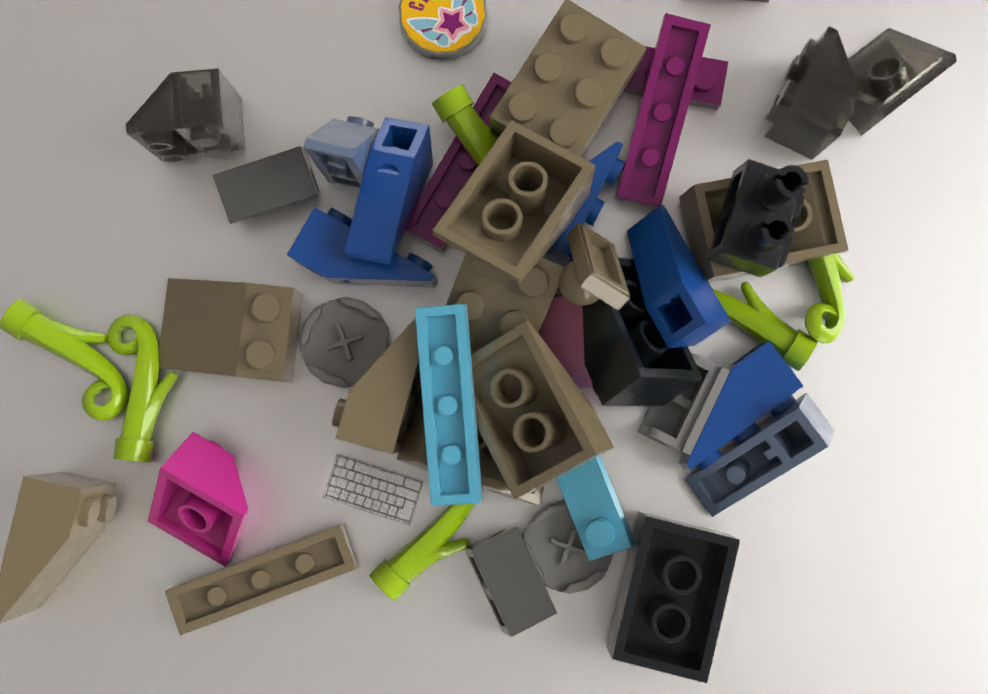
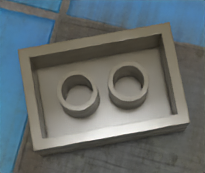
M565 0L490 116V129L496 136L500 137L510 121L513 120L582 157L639 68L647 47L572 1Z
M549 249L518 284L466 254L446 305L467 304L471 354L525 321H529L539 333L559 287V277L571 257Z

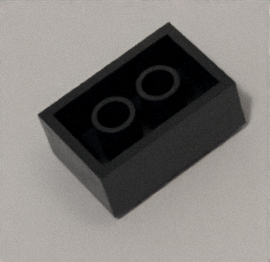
M638 512L633 533L635 544L629 549L606 648L613 660L707 683L740 539L727 533Z

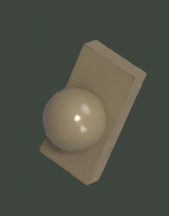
M577 223L567 234L573 260L565 265L559 277V289L569 303L584 306L593 304L601 299L619 310L630 297L615 246L582 223Z

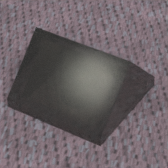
M888 28L821 79L820 82L824 91L862 136L955 64L957 58L956 54Z

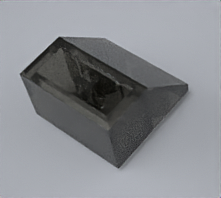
M828 26L817 41L809 38L800 55L794 57L783 79L787 81V84L781 95H776L764 118L771 122L764 135L765 138L811 160L841 136L861 94L838 30Z
M219 68L172 72L126 123V134L164 162H181L187 160V155L202 153L209 158L229 157L232 155V151L245 150L242 98Z

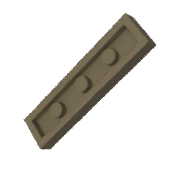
M342 523L166 590L165 594L180 635L355 570L359 566Z

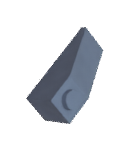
M349 116L347 121L333 118L306 138L304 149L328 182L360 189L369 151L379 129L374 128L373 122L360 117Z
M807 393L797 398L783 412L775 416L770 415L759 423V429L751 436L739 443L734 442L721 451L722 456L712 465L701 471L697 469L686 477L685 481L712 517L829 447L835 430Z

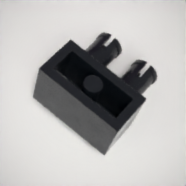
M748 159L736 168L730 180L707 260L757 277H763L777 271V268H781L788 257L791 247L790 241L793 238L787 235L794 233L793 222L796 221L803 207L804 196L802 194L807 190L803 186L809 183L806 172L796 165H788L780 170Z

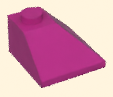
M192 432L160 467L148 517L149 523L225 567L232 559L248 512V506L233 455L225 451L219 444L208 441Z

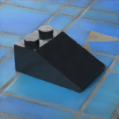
M618 257L630 299L619 310L601 299L593 304L583 306L584 363L591 378L593 390L599 397L602 406H664L703 378L688 346L668 348L645 307L634 259Z

